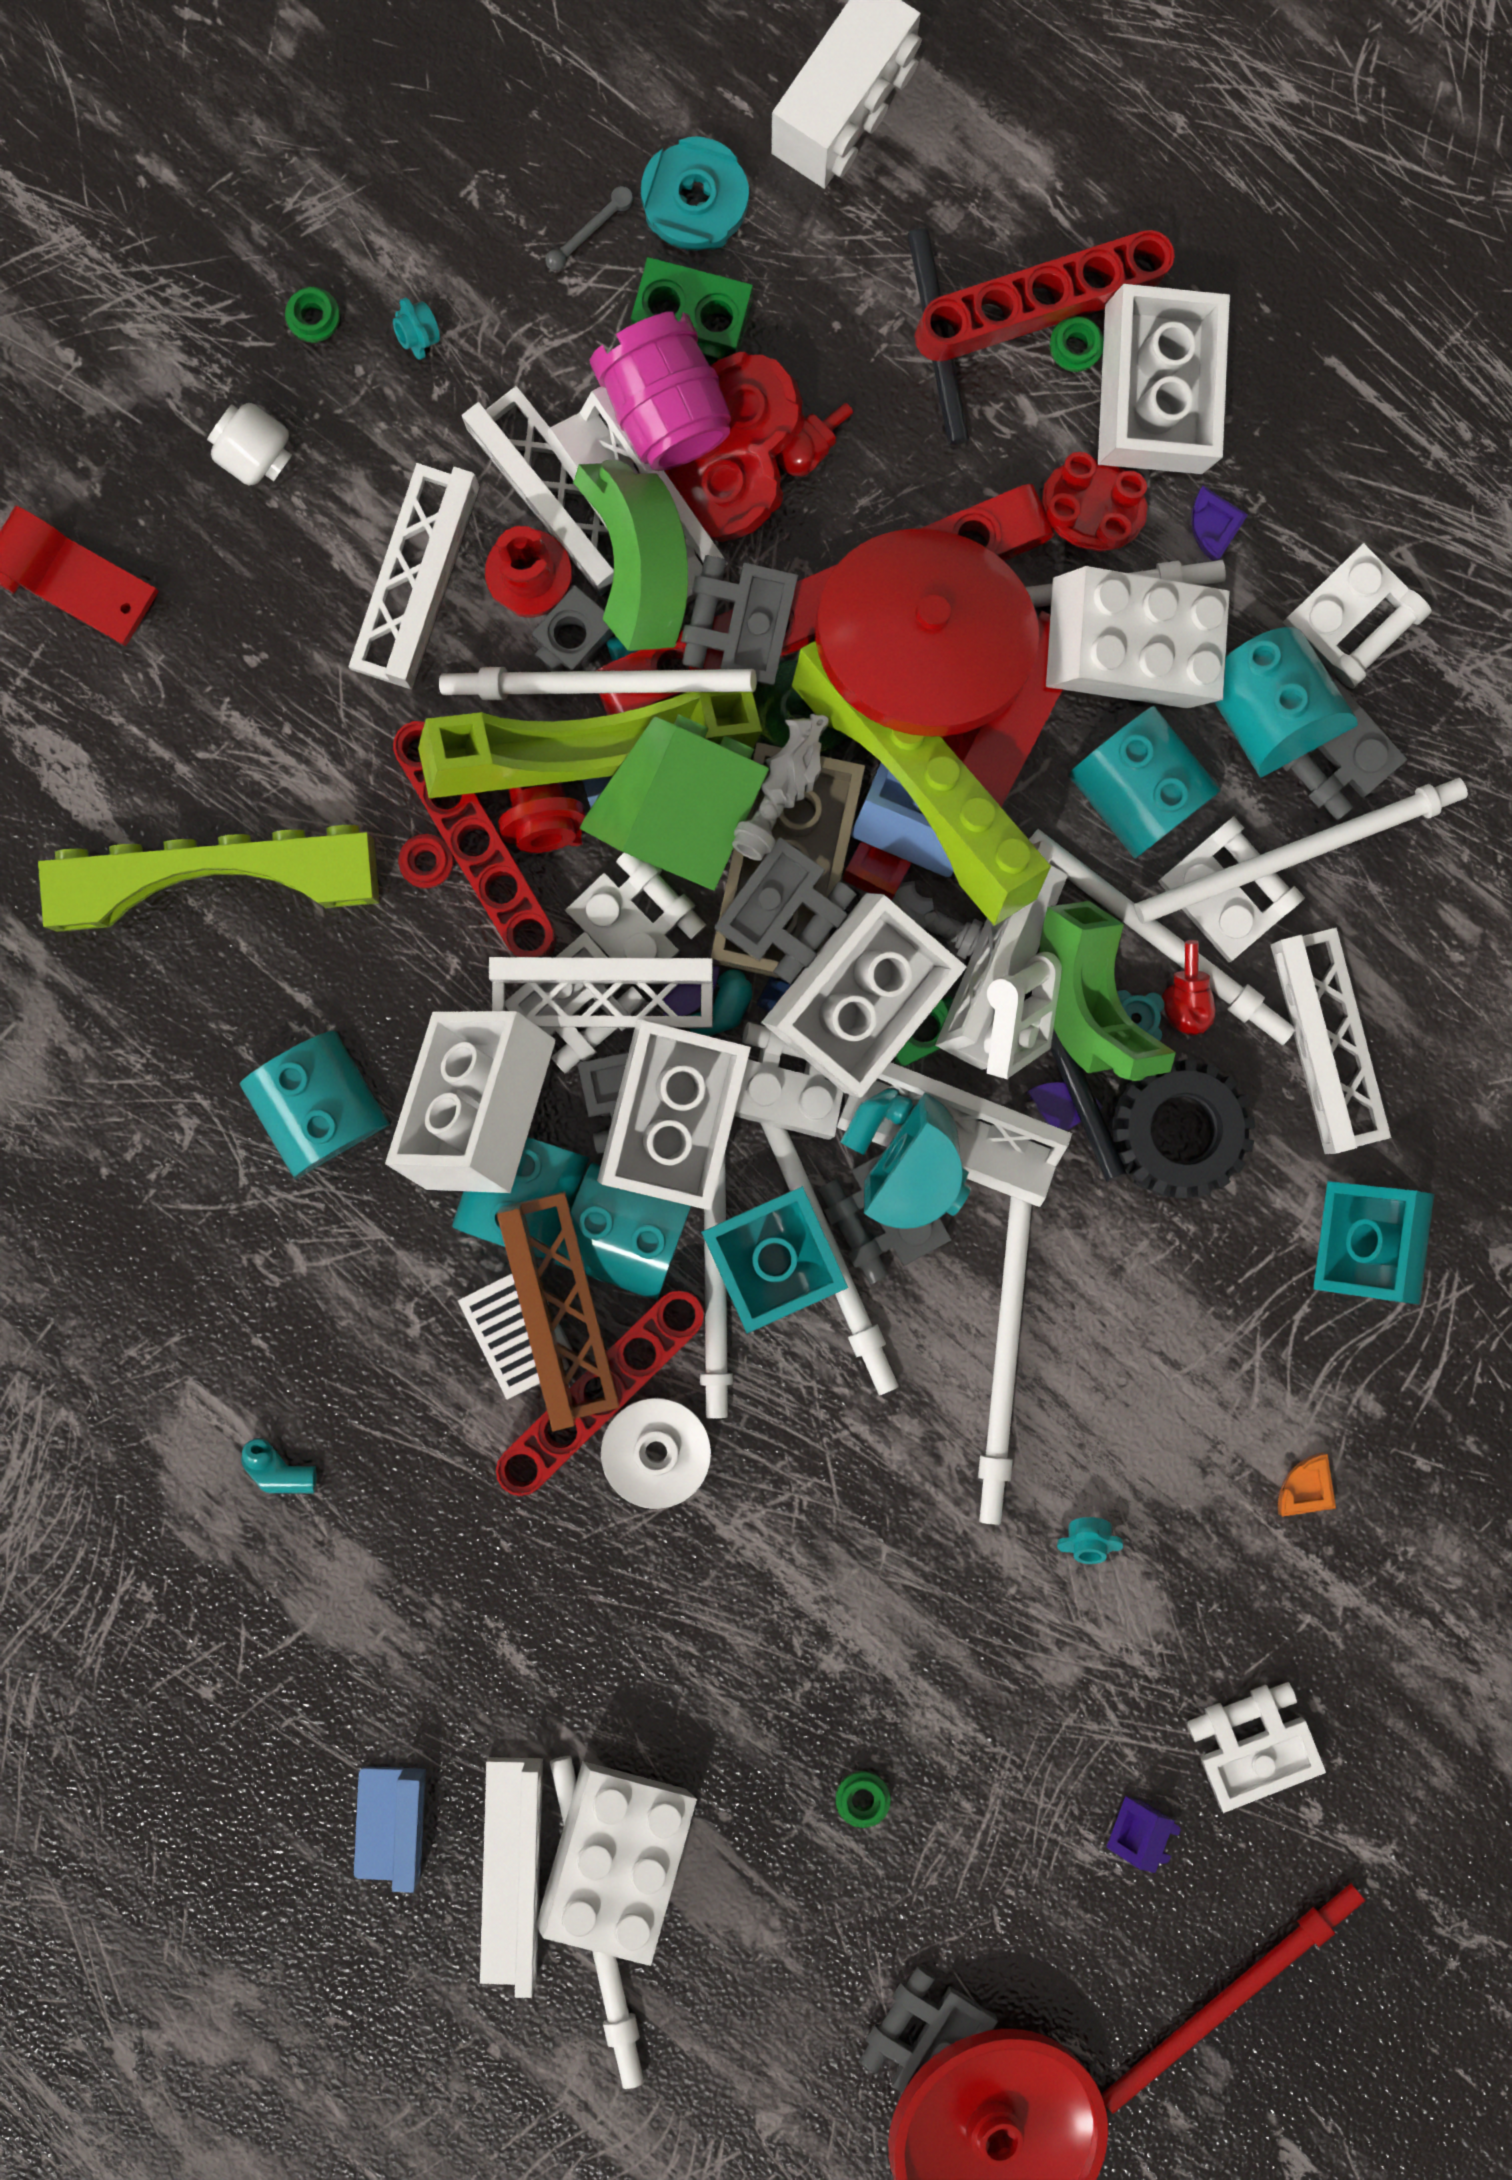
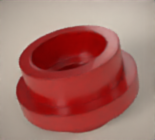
M419 834L407 840L402 846L398 857L399 869L403 877L410 884L424 889L434 888L445 882L451 874L453 855L448 845L438 836ZM425 852H430L436 857L435 867L426 872L419 870L417 867L418 857Z

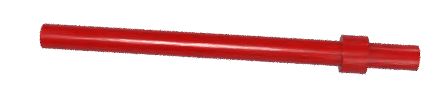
M1350 1883L1318 1911L1315 1907L1311 1908L1297 1920L1300 1926L1102 2092L1101 2095L1105 2106L1114 2114L1314 1944L1321 1947L1336 1933L1333 1928L1366 1901L1353 1884Z

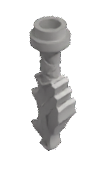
M810 714V719L785 720L789 726L790 737L788 743L778 754L765 760L770 768V775L761 785L765 797L759 806L760 809L756 811L752 820L739 822L734 830L735 839L732 845L742 855L753 860H762L764 854L770 853L776 843L772 837L771 830L776 823L777 817L780 816L785 807L792 808L795 801L804 799V790L806 793L813 790L814 783L817 781L821 771V743L819 739L829 723L826 716Z
M841 877L840 882L859 894L860 900L867 893L842 880ZM915 881L901 882L892 902L923 929L926 928V930L936 935L939 934L950 942H956L955 948L959 949L957 956L966 959L967 956L971 957L983 930V922L974 919L972 924L967 922L963 925V923L953 918L950 919L947 915L937 910L934 911L932 898L922 897L916 892Z

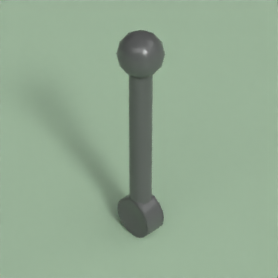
M623 186L615 188L611 194V202L560 249H552L547 253L545 257L547 267L553 271L563 269L566 264V258L617 210H628L633 202L630 189Z

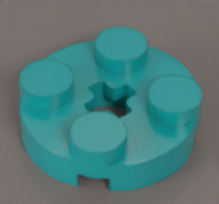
M687 137L680 139L678 145L671 146L664 152L662 148L647 164L641 182V199L647 224L661 239L680 249L697 251L703 249L716 250L723 247L729 237L737 232L742 225L749 205V184L746 174H744L742 167L737 162V157L722 143L705 137ZM695 182H700L704 184V194L710 196L706 202H699L697 206L688 205L687 198L680 195L682 188L692 189Z

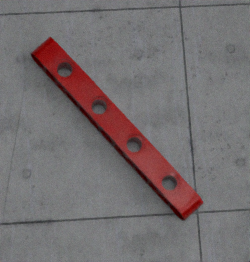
M1033 484L1014 488L920 528L942 530L957 535L964 531H977L984 537L987 545L986 548L1003 561L1032 550L1055 535ZM837 565L796 582L787 623L789 629L785 633L780 658L799 651L801 648L816 641L815 622L821 594L826 581ZM733 609L714 617L712 630L728 634ZM683 631L679 632L674 648L638 650L604 665L596 671L659 670L662 663L668 659L677 658L683 660L686 643L681 642ZM708 648L704 668L689 667V670L720 669L724 652ZM685 692L598 693L607 715H614L643 708Z

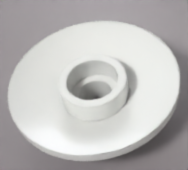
M663 1398L640 1400L621 1410L609 1424L601 1446L603 1471L612 1488L628 1502L649 1509L672 1507L692 1496L703 1483L711 1459L709 1437L699 1418L682 1404ZM658 1441L666 1446L667 1456L663 1460L652 1461L646 1454V1448L651 1442Z

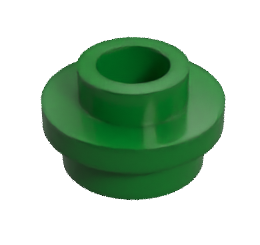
M306 287L291 296L286 305L285 318L288 327L297 338L305 342L316 343L324 341L334 334L340 322V310L336 300L329 292L318 287ZM311 309H319L323 312L322 319L316 324H308L304 321L306 313Z
M1074 316L1061 321L1053 330L1050 338L1049 347L1052 358L1061 368L1067 371L1082 372L1090 369L1098 362L1103 352L1104 337L1102 331L1096 323L1085 317ZM1072 338H1078L1084 342L1086 350L1079 354L1072 353L1067 348L1066 342Z
M857 1771L851 1773L841 1781L837 1788V1810L844 1821L858 1828L875 1826L886 1817L889 1811L891 1798L888 1786L881 1777L872 1772ZM866 1789L873 1794V1801L870 1805L859 1807L853 1802V1795L858 1790Z

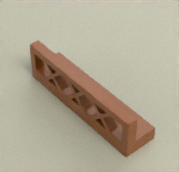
M563 1191L500 1207L497 1217L552 1432L575 1426L576 1418L619 1408V1401L566 1192ZM557 1207L562 1229L551 1247L530 1235L525 1214ZM564 1238L569 1258L556 1251ZM534 1247L546 1254L539 1267ZM552 1258L573 1270L576 1282L565 1301L545 1290L541 1275ZM577 1292L579 1293L583 1311L571 1305ZM547 1301L560 1308L553 1320ZM565 1312L585 1322L587 1325L589 1337L578 1354L557 1341L555 1329ZM591 1345L596 1364L584 1358ZM561 1354L573 1361L567 1373L565 1372ZM579 1365L600 1377L605 1397L573 1404L568 1383Z

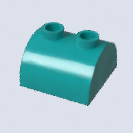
M1282 627L1270 630L1250 639L1225 657L1223 700L1214 703L1260 778L1358 726L1356 716L1300 629Z
M1155 706L1150 707L1124 726L1068 774L1134 859L1222 791Z
M336 1031L322 1033L294 1046L263 1064L240 1082L243 1092L294 1179H298L390 1125Z
M923 1094L864 1180V1214L889 1227L901 1229L917 1228L937 1220L946 1212L954 1216L964 1205L971 1191V1187L964 1184L969 1171L962 1167L956 1124L949 1111L929 1094Z
M527 1137L511 1193L463 1191L452 1227L505 1247L497 1217L499 1208L565 1191L571 1212L590 1157ZM557 1207L525 1214L530 1235L551 1247L562 1229ZM534 1247L536 1257L545 1258L546 1254Z
M591 1162L571 1209V1216L586 1275L658 1301L692 1206L602 1185L597 1181L601 1165ZM564 1238L557 1251L569 1258ZM555 1260L556 1265L570 1269L569 1267Z
M1327 1181L1313 1289L1420 1305L1435 1194Z
M803 1186L701 1232L746 1333H750L848 1288Z

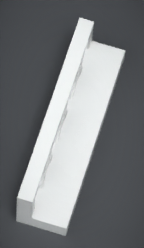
M517 386L486 410L477 402L462 414L468 432L548 532L562 544L569 558L601 597L612 588L614 568H611L597 550L599 535L610 536L605 526L600 525L601 520L595 512L592 525L575 523L564 509L566 493L583 494L575 484H567L568 472L563 465L561 466L560 483L542 481L531 468L532 451L555 454L544 438L550 427ZM515 405L528 420L526 441L508 439L495 423L496 420ZM535 430L546 443L534 442ZM518 450L525 451L524 458L518 452ZM551 491L558 492V500L551 493ZM584 533L592 534L591 541Z
M599 387L591 391L580 413L550 427L544 438L573 481L579 464L602 463L605 460H617L626 463L633 469L635 474L657 473L676 505L684 532L688 559L687 604L696 599L697 595L692 593L695 576H701L703 568L695 556L694 550L703 563L705 555L725 558L664 470H652L649 464H645L640 460L625 432L621 431L616 421V413L606 388ZM599 413L602 415V417H603V418L605 419V421L607 422L609 429L606 427V425L604 424V422H603L602 419L600 418ZM634 463H635L636 466L638 467L639 473H638V471L635 469ZM591 505V507L593 508V510H594L595 513L598 515V517L600 518V520L602 521V523L604 524V526H605L606 529H607V526H606L604 520L602 519V517L600 516V514L596 511V509Z
M416 463L348 666L351 670L412 690L480 488L474 473L453 467L452 473L449 474ZM425 481L447 487L439 512L426 518L418 502ZM416 510L421 521L410 526ZM426 530L430 538L422 562L409 569L401 553L405 540ZM399 561L404 572L393 577ZM409 581L413 589L405 613L393 620L384 604L388 591ZM382 612L387 623L376 628ZM392 631L396 640L387 667L365 661L371 642Z
M1043 840L1033 844L1047 862L1050 863L1055 847ZM1051 865L1037 900L995 926L987 918L935 1046L981 1070L987 1068L989 1054L984 1050V1041L987 1030L994 1021L995 1009L987 999L988 987L993 981L1002 976L1017 974L1025 968L1028 960L1036 955L1040 946L1047 907L1057 904L1068 874Z
M1337 927L1305 936H1294L1271 944L1290 1022L1296 1028L1293 1034L1324 1153L1336 1154L1356 1149L1357 1146L1391 1138ZM1326 942L1331 965L1322 981H1319L1312 975L1305 947ZM1333 976L1335 977L1338 991L1328 986ZM1323 993L1342 1004L1345 1017L1335 1034L1326 1029L1319 1002ZM1347 1028L1352 1044L1342 1039ZM1337 1045L1355 1055L1358 1070L1348 1086L1341 1083L1333 1056ZM1361 1081L1365 1096L1355 1091ZM1351 1098L1369 1108L1374 1131L1354 1135L1347 1110V1104Z
M489 957V980L493 982L492 1011H505V983H528L543 1000L527 1015L523 1016L538 1027L635 1028L637 1020H645L673 1028H712L713 961L709 958ZM536 983L558 985L547 995ZM568 984H584L598 999L582 1016H568L553 1001ZM592 984L613 985L602 995ZM623 984H638L653 999L637 1016H623L608 1001ZM647 984L668 985L657 995ZM678 984H701V1016H677L662 1000ZM549 1004L559 1015L538 1014ZM604 1005L614 1016L592 1015ZM659 1005L669 1016L647 1015Z
M891 1062L878 1077V1079L892 1084L891 1086L875 1081L862 1098L849 1094L837 1128L844 1131L848 1128L859 1105L887 1088L899 1090V1095L910 1098L914 1105L912 1110L924 1093L929 1094L943 1104L956 1124L962 1167L969 1171L967 1179L1038 1207L1042 1205L1046 1198L1055 1168L1066 1151L1072 1136L1070 1132ZM885 1118L880 1124L872 1142L888 1147L902 1125H897ZM977 1119L985 1120V1121L990 1122V1123H992V1124H994V1125H988V1124H986V1123H983V1122H981V1121H978ZM1033 1139L1048 1146H1051V1149L1039 1145L1037 1143L1031 1142L1029 1140Z
M488 1757L486 1761L480 1984L515 1985V1998H532L537 1979L538 1928L536 1923L539 1915L543 1759Z

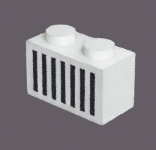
M512 1274L458 1300L506 1399L508 1400L539 1384L540 1381ZM558 1324L555 1329L558 1343L572 1350L564 1331ZM561 1354L564 1368L567 1370L570 1366L566 1357Z

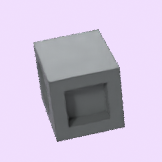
M574 585L531 633L535 645L539 648L534 654L535 657L551 672H563L564 670L566 672L584 671L605 648L608 640L615 636L603 621L605 611ZM570 625L579 626L586 631L584 642L574 649L563 648L557 643L559 632Z

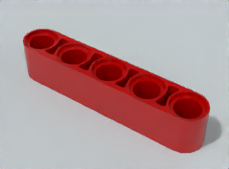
M1153 230L1141 231L940 296L931 301L922 314L915 332L916 346L920 353L930 360L937 362L947 361L1057 325L1061 321L1074 316L1081 317L1105 309V304L1123 284L1157 287L1173 265L1175 257L1173 246L1170 240L1160 232ZM1142 255L1150 259L1155 271L1147 272L1141 270L1136 265L1133 256ZM1091 271L1100 275L1105 282V288L1090 286L1084 279L1083 272ZM1040 287L1047 289L1054 296L1055 304L1046 305L1040 303L1033 295L1032 289ZM984 304L997 305L1005 314V320L997 322L990 320L983 313L981 306ZM936 320L947 322L954 329L955 336L952 338L939 337L932 330L930 323Z
M1044 611L1041 612L1037 619L1039 642L1036 659L1022 692L1001 715L981 727L963 761V764L1000 807H1002L1063 690L1046 687L1051 615Z
M413 721L405 724L397 731L394 738L393 750L395 756L504 943L516 957L548 958L556 947L557 935L555 929L475 793L462 794L459 804L448 810L436 807L435 798H429L421 762H413L407 756L410 744L415 739L421 737L425 722ZM483 830L490 837L487 850L482 855L476 857L464 854L462 850L464 837L471 831ZM502 876L515 879L517 893L510 902L497 904L491 901L489 888L494 880ZM528 923L542 925L545 931L543 944L533 951L520 949L516 942L519 929Z
M685 1289L671 1290L663 1295L606 1351L616 1387L619 1408L576 1418V1439L567 1444L557 1443L549 1436L547 1429L549 1416L546 1410L498 1460L496 1476L501 1487L508 1493L517 1496L529 1495L539 1489L698 1332L703 1324L705 1315L704 1306L700 1298L690 1290ZM672 1300H686L695 1309V1321L688 1328L675 1329L666 1322L664 1316L665 1307ZM645 1338L652 1342L655 1347V1361L648 1367H635L626 1358V1345L632 1339ZM587 1370L570 1387L573 1404L590 1401L586 1391L587 1383L592 1378L599 1376ZM518 1454L531 1457L537 1465L536 1478L525 1483L514 1479L508 1467L510 1458Z

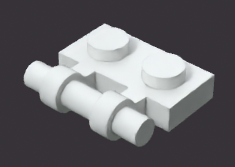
M623 853L616 861L630 876L620 888L603 873L565 910L610 958H675L680 951L666 936L678 926L692 940L707 926L693 911L696 905L685 894L679 896L659 876L662 871L659 867L626 853ZM643 890L664 911L654 923L632 902Z
M584 932L555 958L608 957L589 935ZM526 983L505 1001V1007L509 1011H517L521 1015H527L543 998ZM536 983L547 995L558 985ZM568 984L553 1001L568 1016H575L593 999L595 1001L598 999L584 984ZM610 984L592 985L603 995ZM633 986L617 1000L613 996L608 999L623 1016H632L646 1003V1000ZM548 1004L538 1015L559 1014ZM604 1005L601 1006L604 1011L599 1016H614ZM539 1027L550 1036L557 1032L567 1043L551 1057L564 1073H567L580 1060L583 1062L589 1061L597 1053L594 1048L617 1029L585 1027L579 1032L575 1027Z
M748 1022L744 1029L742 1042L760 1047L761 1050L758 1062L749 1059L747 1061L734 1116L827 1140L835 1137L843 1091L830 1080H826L825 1076L809 1062H806L804 1074L778 1067L782 1053L799 1058L803 1057L766 1026Z
M1289 1682L1271 1689L1267 1685H1263L1250 1690V1697L1225 1707L1221 1703H1217L1205 1708V1715L1186 1722L1194 1742L1215 1735L1220 1749L1200 1756V1759L1223 1813L1326 1773L1306 1721L1300 1717L1284 1724L1278 1710L1297 1703L1296 1696ZM1260 1717L1266 1731L1237 1742L1232 1728Z

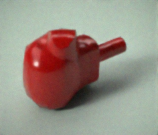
M844 403L823 421L813 413L805 418L802 431L793 437L791 443L775 457L780 468L792 476H806L812 472L829 453V449L836 444V437L832 431L853 414L852 408L847 403Z
M1196 940L1185 941V971L1174 973V984L1169 986L1162 994L1165 1015L1169 1023L1176 1030L1189 1036L1204 1033L1214 1023L1216 1013L1215 1002L1210 988V975L1199 971V942Z

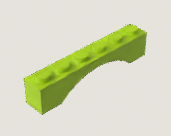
M816 641L801 648L792 687L817 716L823 715L828 718L829 723L827 726L841 731L860 743L896 777L918 805L934 830L951 863L959 885L989 921L995 926L1037 900L1051 865L940 736H919L895 731L870 720L852 707L830 682L821 664Z
M685 692L676 697L639 709L614 715L568 721H522L500 718L482 712L427 718L418 750L429 798L614 776L654 716L674 724L679 714L708 727L705 739L720 745L723 737L727 736L754 748L762 729L753 693Z
M338 825L327 827V836L305 838L304 830H281L272 833V841L251 842L250 835L235 834L218 837V845L197 847V842L194 839H177L163 842L164 850L143 852L141 844L113 845L109 847V855L91 857L88 856L87 849L55 851V860L38 861L43 927L56 932L111 927L130 908L153 893L184 880L211 875H248L276 881L304 893L325 908L379 904L375 841L367 832L360 833L358 825Z

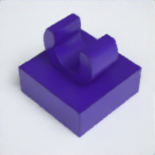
M1125 1796L1106 1848L1136 1868L1156 1873L1159 1864H1165L1170 1861L1171 1856L1164 1852L1170 1833L1179 1835L1181 1828L1174 1823L1173 1819L1142 1800Z

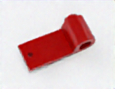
M14 506L0 529V586L15 594L19 586L120 644L127 646L159 590L68 539L57 529L19 506Z

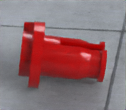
M515 526L506 530L489 552L485 565V580L489 592L495 601L519 617L533 618L550 613L569 592L572 584V566L565 548L556 538L546 532L528 526ZM521 564L525 567L531 566L530 568H524L523 570L517 569Z
M563 782L544 784V786L528 789L527 787L509 789L512 808L501 815L498 821L501 838L505 842L517 844L521 851L528 853L549 852L567 845L576 847L582 845V830L580 826L586 816L583 803L576 799L566 798Z

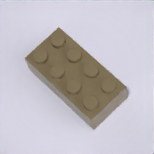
M757 743L753 761L769 768L765 760L778 754L782 748ZM820 756L821 771L817 781L814 783L813 790L807 793L804 790V799L795 801L792 808L785 807L780 816L777 817L771 832L775 842L781 837L825 869V873L813 889L827 898L838 881H841L865 765ZM769 768V770H768V772H767V774H766V776H765L764 781H765V780L769 777V775H770V768ZM762 787L745 822L752 820L756 811L760 809L759 806L765 797ZM734 848L719 920L767 854H764L762 860H753L742 855ZM801 904L784 930L797 939L815 913ZM716 931L710 959H712L715 965L780 978L773 971L785 956V953L772 944L759 962ZM829 933L815 951L816 954L828 941Z

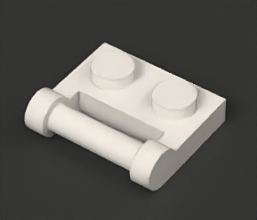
M1363 543L1283 623L1287 627L1300 629L1320 661L1343 684L1353 689L1366 677L1365 670L1412 624L1419 625L1431 614V608L1418 593L1410 590ZM1386 598L1396 610L1350 655L1344 654L1336 645Z
M1233 816L1158 882L1166 891L1223 870L1224 868L1213 857L1223 846L1238 863L1260 854L1241 833L1244 827ZM1276 872L1255 880L1257 885L1273 902L1263 912L1258 909L1240 887L1182 909L1228 963L1233 961L1305 899L1295 886L1289 888Z
M1050 952L1038 953L1030 958L1025 968L1017 974L1002 976L989 985L987 999L995 1009L994 1021L987 1030L984 1041V1050L989 1054L987 1074L1008 1079L1051 1048L1062 974V965L1054 954ZM1032 991V996L1024 1001L1025 994Z

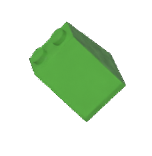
M678 714L674 724L654 716L585 816L580 829L626 854L715 891L734 848L732 845L735 839L734 830L739 822L746 821L769 768L751 760L755 749L734 739L724 736L720 745L705 739L709 728Z

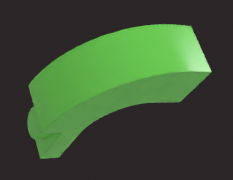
M605 460L602 463L579 464L573 483L604 520L613 547L614 576L603 621L628 651L674 648L686 608L688 559L681 520L669 490L657 473L635 474L629 465L621 461Z
M1090 901L1048 906L1041 933L1039 953L1050 952L1054 954L1062 965L1054 1030L1066 1051L1087 1073L1113 1069L1114 1073L1121 1078L1140 1081L1147 1076L1171 1072L1176 1052L1137 1026L1125 1012L1118 997L1114 967L1124 924Z

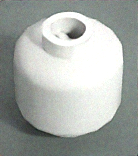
M246 403L239 409L231 404L207 438L208 441L214 444L211 449V456L214 462L247 485L257 484L264 475L274 481L292 456V454L284 449L289 439L288 429L253 403Z

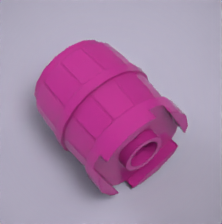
M664 312L643 319L618 332L616 336L620 345L612 349L608 354L603 344L594 351L589 360L599 385L607 390L616 413V421L621 431L625 432L640 460L645 464H649L652 470H669L687 464L716 448L730 434L728 424L731 421V415L719 387L718 376L714 368L709 366L697 344V332L687 313L683 312L680 321H677L673 312Z

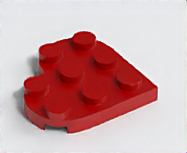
M746 352L735 353L720 359L710 366L714 368L718 376L719 387L731 415V421L728 424L730 427L728 437L705 455L679 467L664 470L709 537L717 542L735 540L753 533L770 517L772 512L780 507L783 501V491L780 487L781 476L775 457L791 443L793 437L802 431L805 424V418L802 413L803 401L796 380L777 360L770 359L764 355H748Z

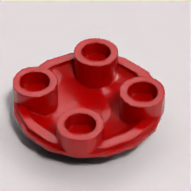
M1074 452L1066 458L1064 465L1053 471L1044 484L1041 504L1052 528L1061 538L1079 548L1099 552L1119 549L1136 539L1146 523L1148 505L1144 495L1147 491V484L1142 475L1135 471H1125L1118 466L1098 465V459H1094L1089 454Z

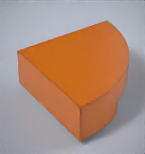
M1322 1452L1309 1456L1299 1462L1288 1473L1281 1486L1278 1498V1514L1280 1516L1336 1508L1328 1454Z

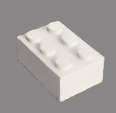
M849 0L773 110L771 154L824 189L835 174L842 178L857 156L858 149L854 145L865 130L872 134L877 129L888 110L889 105L885 103V100L895 86L902 90L907 85L918 66L919 61L914 57L922 42V38L918 36L921 13L902 0Z
M1123 284L1105 304L1098 465L1203 474L1223 458L1229 294Z
M1089 566L1054 577L1046 687L1181 708H1191L1223 700L1230 591Z
M866 893L842 925L819 950L817 957L809 967L802 971L761 1023L844 1093L862 1098L967 967L884 894Z
M517 1011L432 1012L385 1164L426 1190L511 1193L556 1039Z
M637 1020L597 1181L602 1185L711 1211L751 1047L645 1020Z
M582 1761L536 1923L542 1937L651 1966L697 1798L685 1788Z

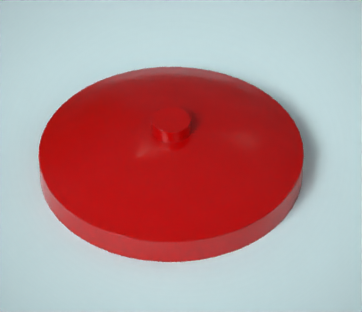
M904 529L879 535L860 544L838 563L826 581L816 614L815 639L821 664L830 682L838 693L858 712L870 720L895 731L919 736H949L968 732L987 724L1001 715L1016 700L1029 678L1036 659L1039 629L1035 608L1024 584L1016 573L995 553L969 538L954 533L934 529Z
M997 2029L980 2032L960 2039L934 2055L920 2068L905 2088L894 2111L889 2131L888 2153L891 2172L894 2180H1097L1107 2150V2113L1102 2095L1096 2083L1079 2059L1062 2044L1047 2036L1027 2030Z

